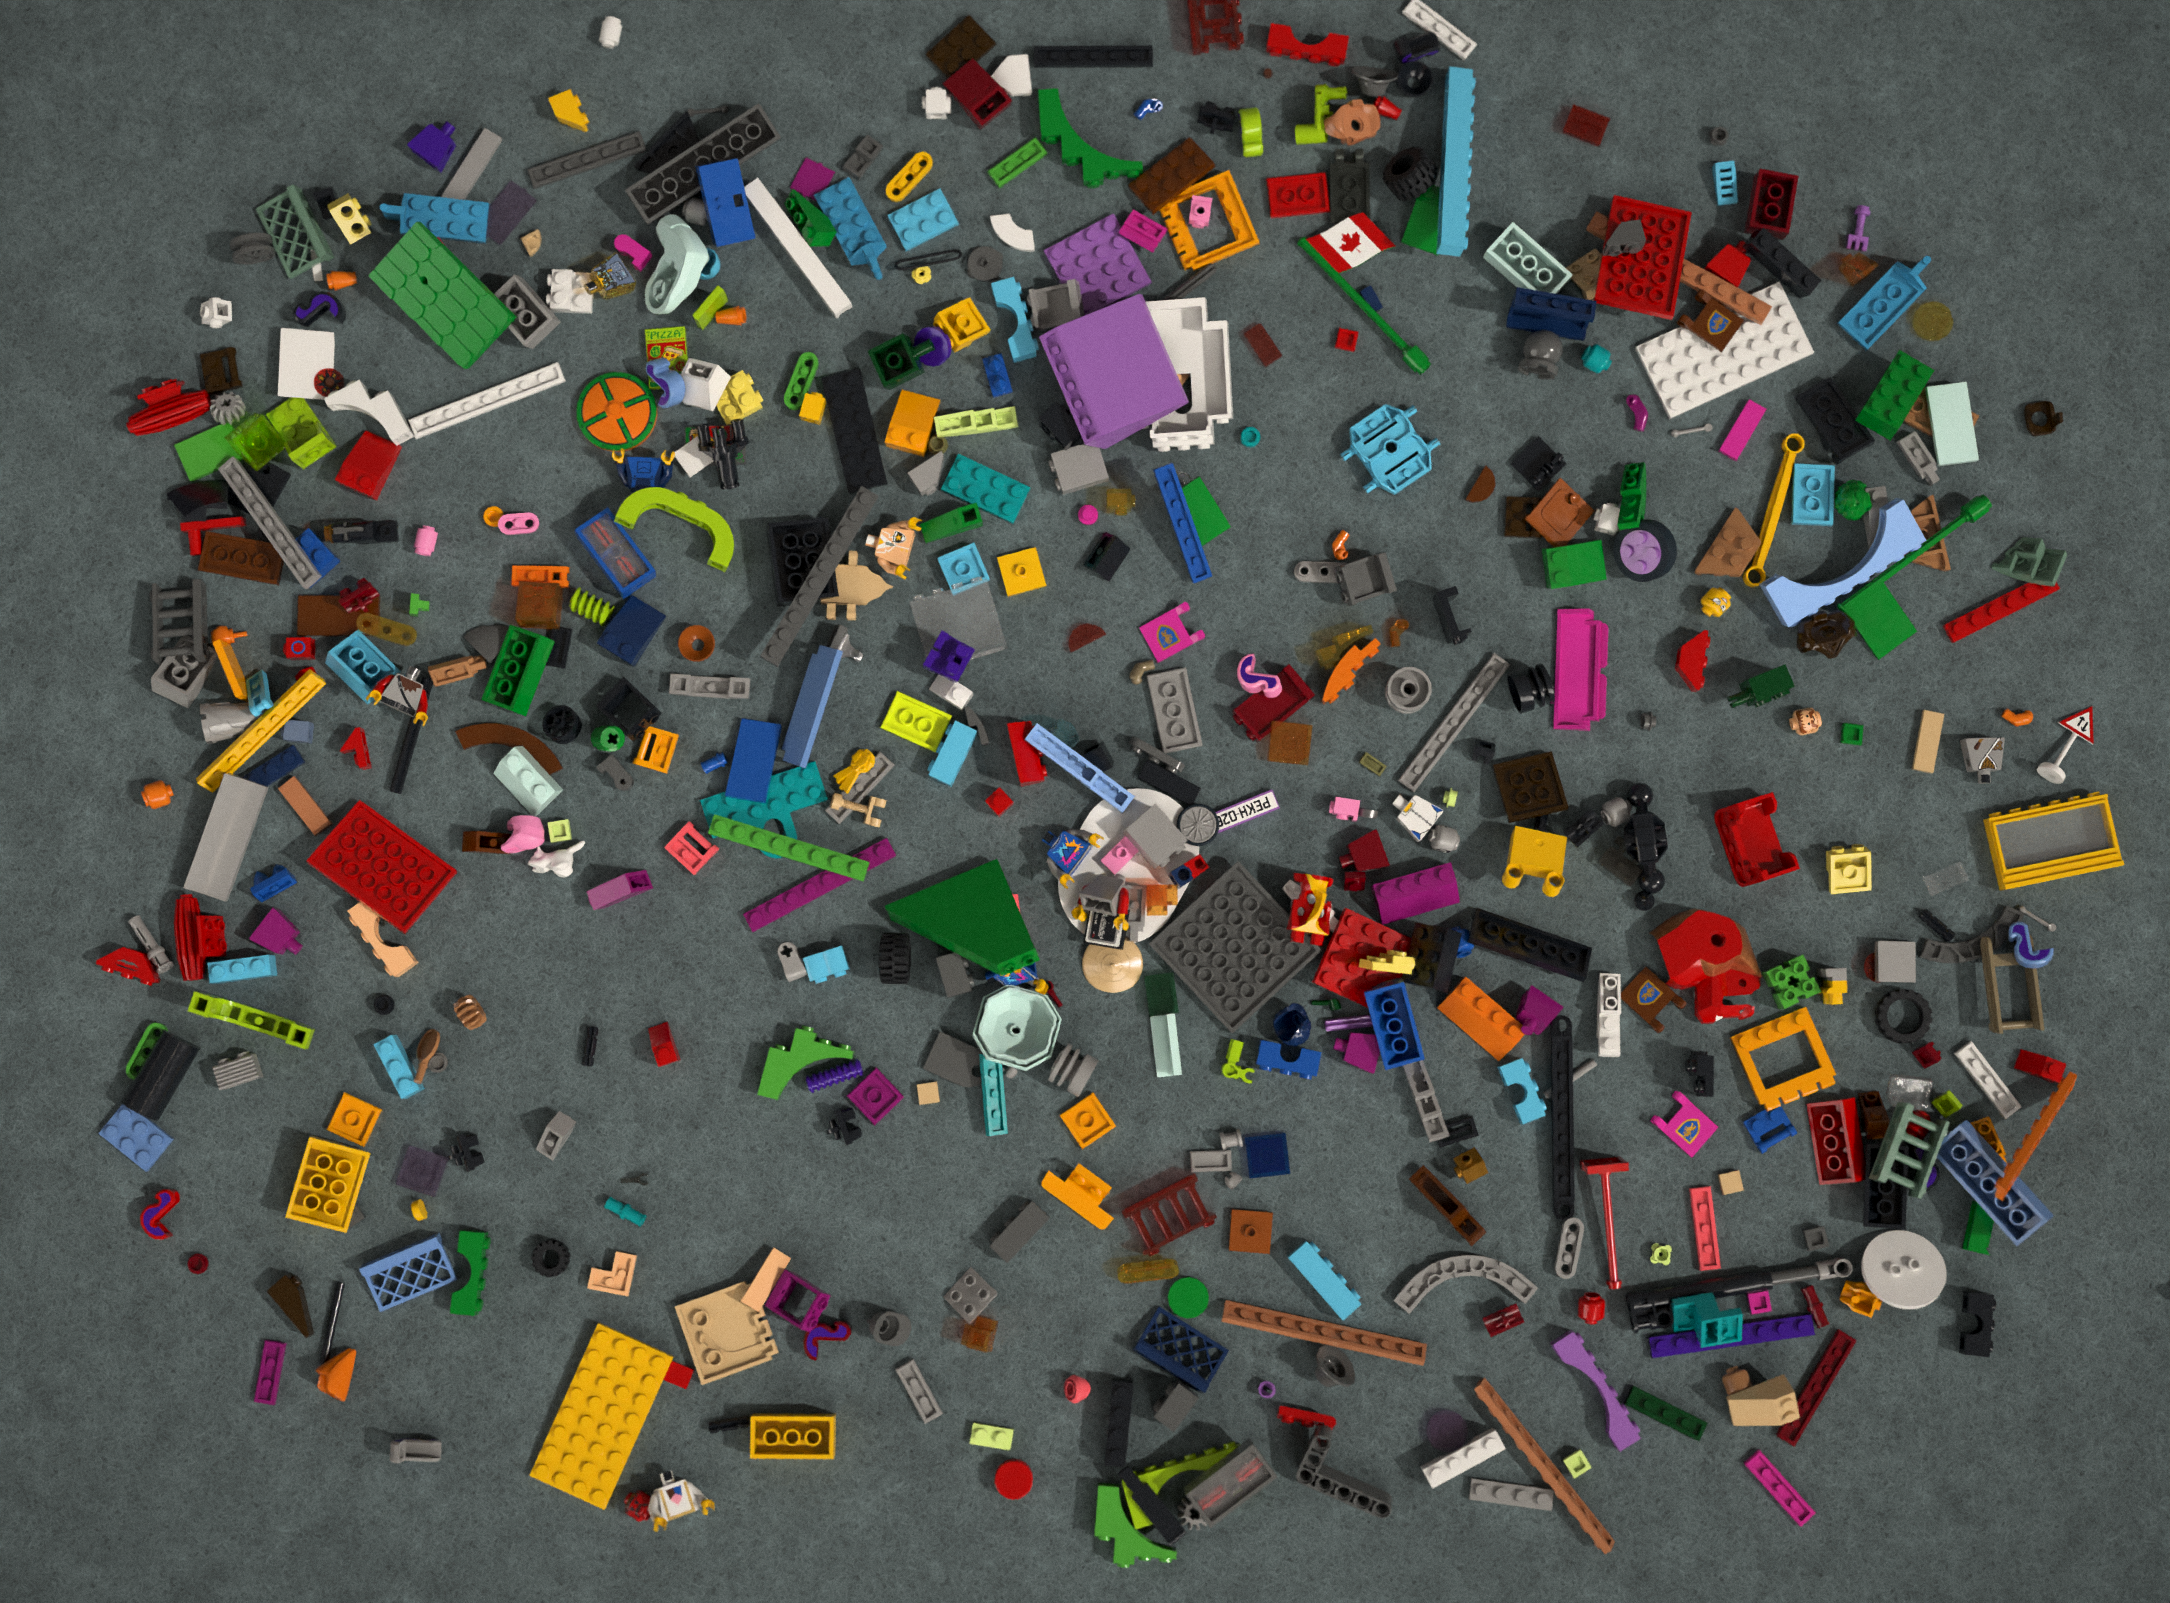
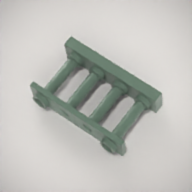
M1897 1102L1869 1179L1886 1183L1887 1179L1910 1188L1908 1196L1921 1199L1927 1190L1926 1184L1943 1139L1948 1133L1950 1122L1936 1119L1935 1123L1913 1114V1105ZM1909 1121L1932 1131L1928 1143L1906 1133L1905 1130ZM1902 1140L1925 1150L1921 1161L1898 1151ZM1894 1160L1917 1169L1913 1181L1891 1171Z

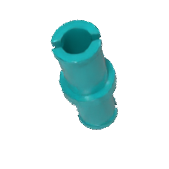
M611 1196L604 1206L605 1209L619 1215L622 1220L627 1219L639 1227L643 1225L647 1215L631 1208L630 1204L627 1203L625 1205Z

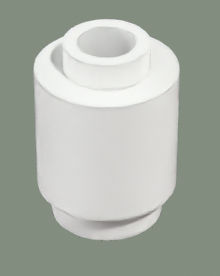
M611 16L605 17L599 36L602 46L607 48L618 46L622 30L620 19Z

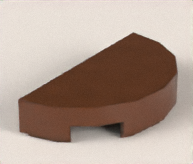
M1487 466L1484 467L1465 501L1470 503L1482 502L1487 500L1493 493L1495 476Z

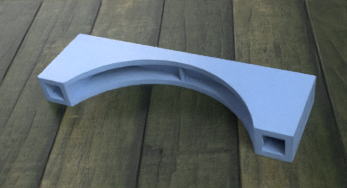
M1895 498L1879 508V525L1875 539L1862 560L1847 573L1833 580L1816 584L1797 583L1782 575L1774 574L1759 585L1782 625L1794 627L1800 624L1801 619L1816 614L1818 608L1823 605H1830L1839 595H1845L1852 591L1853 586L1868 581L1870 579L1869 576L1884 571L1891 562L1900 561L1907 552L1919 549L1926 539L1904 499Z

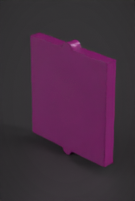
M805 158L790 188L801 193L803 197L807 196L817 201L814 195L828 187L835 172L824 167L822 163L818 164Z

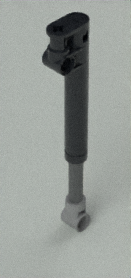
M1834 1258L1815 1262L1811 1266L1775 1272L1765 1269L1759 1272L1753 1271L1626 1293V1301L1633 1333L1636 1334L1641 1329L1650 1328L1654 1330L1671 1327L1674 1322L1672 1299L1713 1292L1715 1299L1760 1292L1762 1290H1772L1773 1285L1815 1278L1825 1280L1847 1277L1852 1272V1264L1844 1258ZM1843 1262L1844 1270L1839 1273L1837 1271V1264ZM1665 1313L1667 1320L1665 1323L1660 1324L1658 1317L1660 1314Z

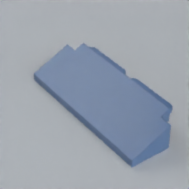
M819 645L817 654L812 653L782 746V750H785L783 761L806 768L843 651Z

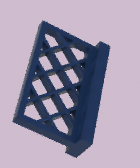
M1158 1307L1140 1339L1132 1349L1202 1394L1208 1389L1211 1380L1229 1352L1225 1347L1161 1307ZM1160 1313L1168 1318L1169 1326L1158 1328L1156 1319ZM1181 1325L1185 1328L1187 1337L1176 1339L1173 1327ZM1170 1328L1173 1340L1161 1342L1159 1330ZM1156 1331L1158 1344L1150 1345L1144 1341L1148 1333ZM1198 1336L1203 1340L1204 1348L1193 1350L1190 1338ZM1187 1339L1190 1351L1179 1354L1176 1342ZM1173 1342L1176 1355L1167 1356L1164 1354L1162 1345ZM1216 1347L1222 1351V1354L1218 1360L1211 1361L1208 1349ZM1205 1350L1208 1362L1197 1365L1194 1352ZM1191 1353L1194 1365L1189 1367L1183 1366L1180 1356ZM1209 1365L1210 1374L1207 1380L1199 1376L1197 1367Z

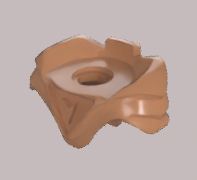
M1361 99L1349 101L1342 105L1336 113L1324 120L1325 132L1330 136L1341 139V143L1348 146L1374 137L1381 126L1377 108L1371 104H1364ZM1352 120H1355V121L1358 122V124H1359V130H1358V131H1355V130L1352 128V126H1351Z

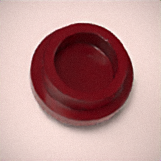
M197 1253L188 1259L187 1266L193 1274H202L207 1270L209 1261L205 1255Z

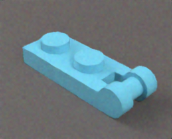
M261 669L246 680L249 710L255 717L262 714L264 709H269L273 706V702L270 699L268 677Z

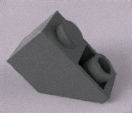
M1641 220L1621 222L1607 241L1602 255L1618 256L1622 253L1629 252L1634 254L1642 251L1646 238Z

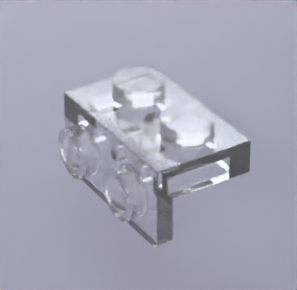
M1890 1073L1885 1096L1888 1102L1895 1107L1897 1102H1904L1913 1105V1109L1916 1110L1930 1109L1931 1104L1928 1100L1933 1081L1931 1078Z

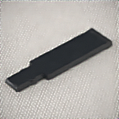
M1128 1465L1118 1473L1126 1483V1486L1134 1493L1131 1495L1132 1499L1170 1546L1187 1533L1149 1484L1143 1485L1140 1478L1134 1474Z

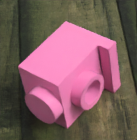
M1192 196L1189 224H1192L1195 228L1208 226L1212 198ZM1197 210H1204V213L1199 214Z
M1335 797L1334 801H1330L1329 813L1337 815L1336 819L1348 820L1349 817H1352L1351 822H1356L1360 800Z

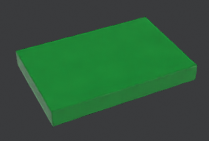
M1197 476L1181 487L1202 546L1231 527L1200 476Z

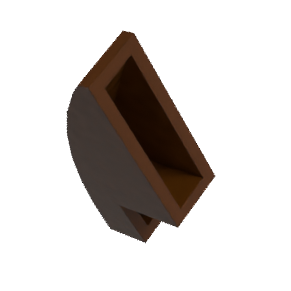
M1424 1165L1409 1178L1411 1183L1471 1247L1486 1234L1485 1229L1469 1214L1465 1206Z

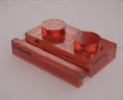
M1573 104L1562 133L1599 147L1610 118Z

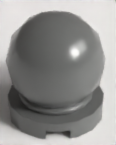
M1545 329L1534 331L1529 335L1523 346L1525 359L1520 360L1518 371L1526 376L1529 375V372L1538 374V379H1555L1559 370L1555 364L1559 362L1563 352V344L1558 335Z

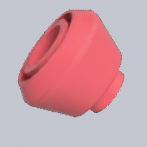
M1077 1375L1069 1376L1064 1384L1065 1396L1073 1404L1087 1398L1091 1390L1087 1380Z

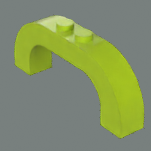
M660 487L638 490L624 500L615 516L614 522L633 530L639 516L643 512L650 509L664 510L703 528L710 534L713 541V551L707 562L708 565L726 572L733 556V534L724 518L716 511L706 507L707 505L702 501H693L682 492L676 493Z
M196 991L193 993L187 1010L204 1017L220 1019L286 1041L285 1043L303 1049H309L315 1028L301 1022L233 1000Z

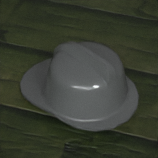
M891 1311L878 1312L872 1319H867V1323L870 1324L869 1331L875 1341L889 1346L903 1344L908 1339L912 1328L911 1321L907 1316Z

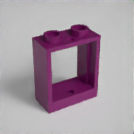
M785 1269L764 1306L799 1329L811 1332L817 1325L822 1311L827 1307L831 1295L795 1272ZM797 1282L817 1295L803 1321L783 1308Z

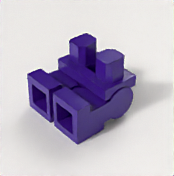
M942 630L933 645V649L928 654L923 668L957 683L975 649Z

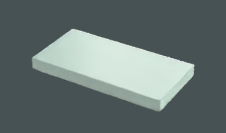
M1967 382L1926 387L1925 392L1937 466L1978 461L1979 456Z

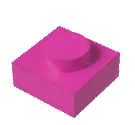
M1768 1290L1746 1294L1751 1315L1772 1311Z

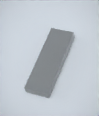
M914 1359L895 1369L924 1424L943 1414Z

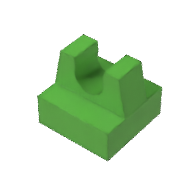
M411 593L410 616L418 617L419 611H429V601L420 600L419 594Z

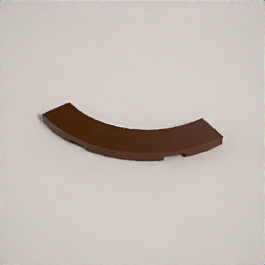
M484 723L455 731L464 750L485 744H501L512 748L523 746L549 775L564 769L550 748L537 737L517 727L498 723Z

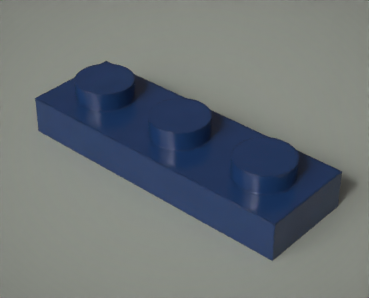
M292 745L243 776V778L268 787L306 762L296 746Z

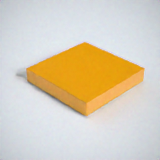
M344 1092L326 1130L365 1147L382 1109Z
M1091 1093L1060 1114V1117L1082 1149L1116 1127L1094 1093Z

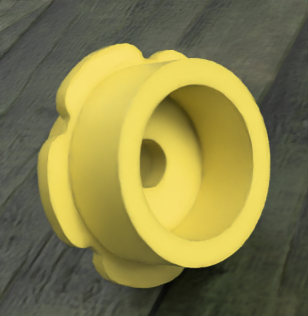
M928 266L915 268L912 271V278L918 284L928 282L931 279V270Z

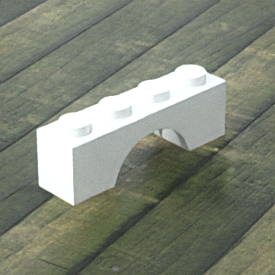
M1492 1427L1475 1436L1463 1447L1449 1454L1439 1456L1420 1467L1430 1486L1435 1488L1506 1448L1496 1430Z

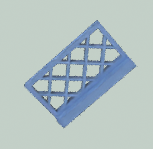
M440 1233L367 1262L359 1268L361 1275L365 1277L380 1312L457 1280L455 1271L441 1242ZM439 1249L441 1253L439 1262L428 1258L430 1251ZM418 1258L424 1261L420 1270L409 1266L411 1259ZM426 1262L437 1266L434 1276L422 1272ZM399 1266L404 1268L401 1278L390 1275L392 1267ZM441 1267L448 1270L451 1277L443 1280L436 1277ZM407 1270L418 1274L415 1284L403 1280ZM375 1274L385 1276L382 1286L374 1284L371 1276ZM421 1275L432 1279L429 1287L424 1288L417 1285ZM388 1278L399 1282L396 1291L384 1288ZM402 1283L413 1287L411 1293L407 1296L398 1293ZM382 1291L394 1295L392 1301L386 1305H383L380 1299Z

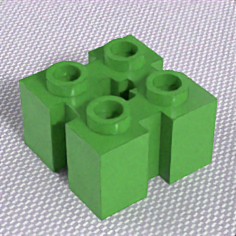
M1797 955L1784 961V968H1782V965H1777L1761 972L1767 986L1774 987L1776 991L1772 996L1779 1009H1786L1798 1003L1797 997L1799 996L1801 999H1807L1821 992L1815 978L1808 977L1806 971L1810 970V967L1804 955ZM1789 977L1794 980V985L1788 984V981H1790Z

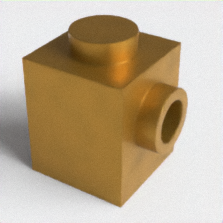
M1475 1147L1453 1158L1456 1165L1453 1169L1459 1179L1463 1178L1466 1184L1488 1173L1484 1160Z

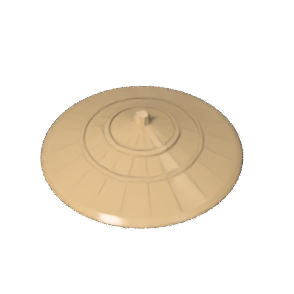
M1125 937L1123 950L1089 944L1083 955L1082 969L1086 980L1093 987L1104 992L1117 993L1128 990L1137 983L1143 969V958L1137 945Z

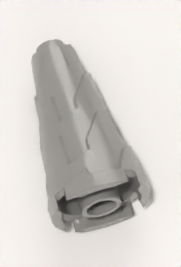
M248 702L200 704V715L204 714L201 719L202 729L207 744L243 734L262 715L260 714L255 717L249 710Z

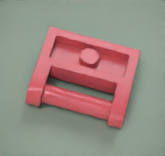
M690 821L664 847L693 875H696L719 850L715 844L712 845L703 837ZM687 833L707 850L704 855L684 838Z

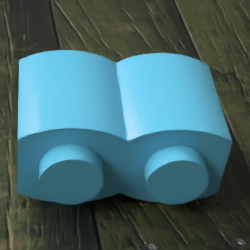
M843 946L803 958L810 982L815 981L816 984L827 981V976L833 974L835 978L846 975V970L850 969Z

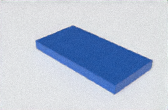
M742 718L726 788V797L766 803L782 730L781 724Z

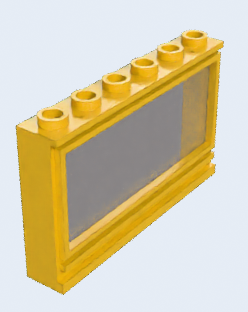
M2100 792L2087 794L2088 798L2080 799V795L2067 798L2068 802L2065 803L2055 800L2048 802V806L2041 807V804L2028 806L2029 810L2026 811L2016 808L2008 810L2009 814L2002 815L2001 812L1989 814V818L1984 819L1983 822L1999 890L2123 866L2124 861L2121 857L2107 799L2108 794L2100 795Z

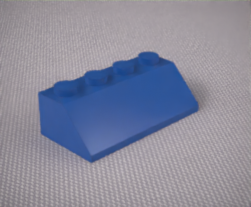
M1402 977L1381 982L1366 990L1364 994L1385 1070L1425 1060Z

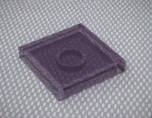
M409 1145L396 1185L436 1197L448 1157Z

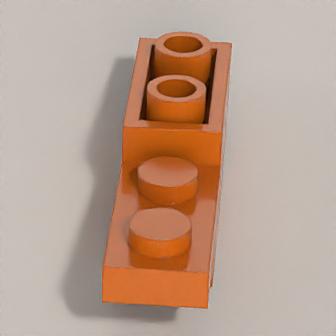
M1376 638L1361 651L1354 645L1340 660L1326 684L1321 701L1323 704L1326 702L1331 704L1339 697L1337 693L1340 690L1344 689L1346 691L1354 684L1352 680L1356 676L1351 670L1353 669L1356 672L1364 665L1362 661L1367 656L1371 659L1379 652L1378 647L1381 643Z

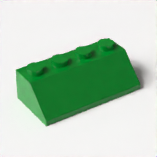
M510 625L481 700L526 716L555 641L537 633Z

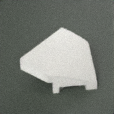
M1028 55L1007 56L991 77L1002 87L1007 95L1030 96L1032 88Z

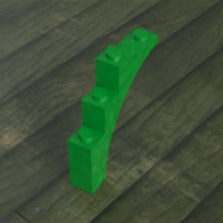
M1058 88L1038 90L1041 142L1055 144L1057 141H1061L1062 164L1077 166L1078 163H1082L1084 186L1098 188L1100 185H1103V177H1107V179H1118L1119 176L1137 178L1143 173L1142 161H1127L1113 158L1097 151L1084 142L1065 117L1059 99Z

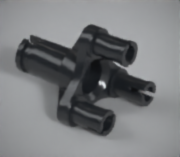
M742 418L730 421L734 438L726 441L724 426H719L718 430L717 427L711 428L713 442L710 437L709 424L696 425L699 438L698 449L716 462L718 479L721 483L720 489L722 490L740 486L737 481L739 478L735 457L749 444Z

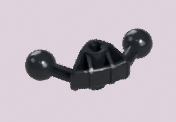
M1635 783L1627 792V799L1635 807L1636 813L1631 815L1623 828L1626 851L1637 863L1643 864L1644 871L1639 876L1641 889L1647 893L1655 894L1661 891L1665 885V877L1660 870L1656 869L1655 864L1668 849L1665 823L1653 812L1648 811V806L1653 800V791L1650 786L1645 783Z

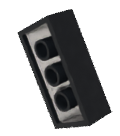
M1866 1144L1863 1227L1906 1229L1907 1187L1889 1179L1886 1180V1183L1869 1179L1881 1144ZM1899 1146L1898 1151L1908 1156L1909 1146ZM1894 1160L1891 1171L1908 1178V1165Z

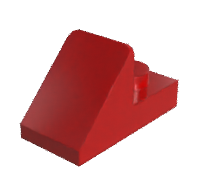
M357 727L351 733L340 752L346 754L356 751V754H354L356 766L366 770L372 767L365 731L363 728Z

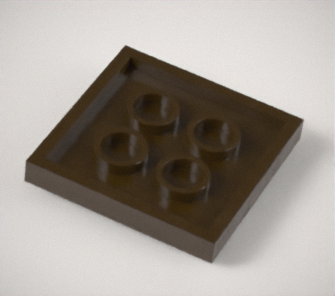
M1552 751L1493 765L1492 768L1508 823L1568 810V803Z

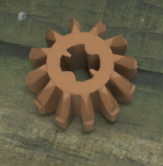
M469 994L461 997L454 1003V1011L460 1022L467 1029H476L486 1022V1014L483 1008L472 995Z

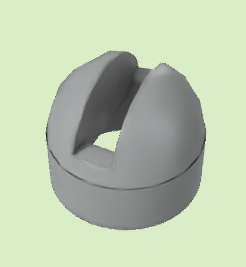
M1229 1172L1232 1177L1229 1179L1225 1176V1184L1233 1190L1243 1178L1236 1172Z

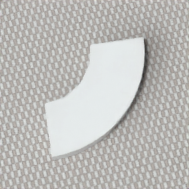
M1010 214L990 216L995 233L1006 244L1020 251H1035L1032 230H1024L1018 227L1012 221Z

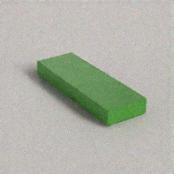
M1035 137L987 172L998 188H1001L1046 156L1047 152Z

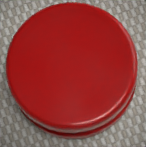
M1008 1459L1001 1463L995 1473L997 1491L1003 1497L1012 1500L1020 1499L1028 1494L1033 1484V1473L1029 1465L1020 1459Z

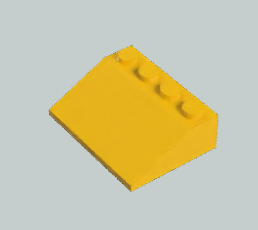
M311 1135L285 1217L347 1233L370 1152Z

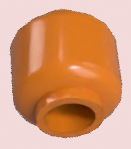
M162 780L145 785L144 791H141L146 807L150 806L152 809L170 804V797L174 796L170 784L165 785Z

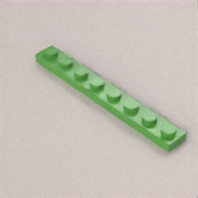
M715 814L708 834L863 882L870 862Z

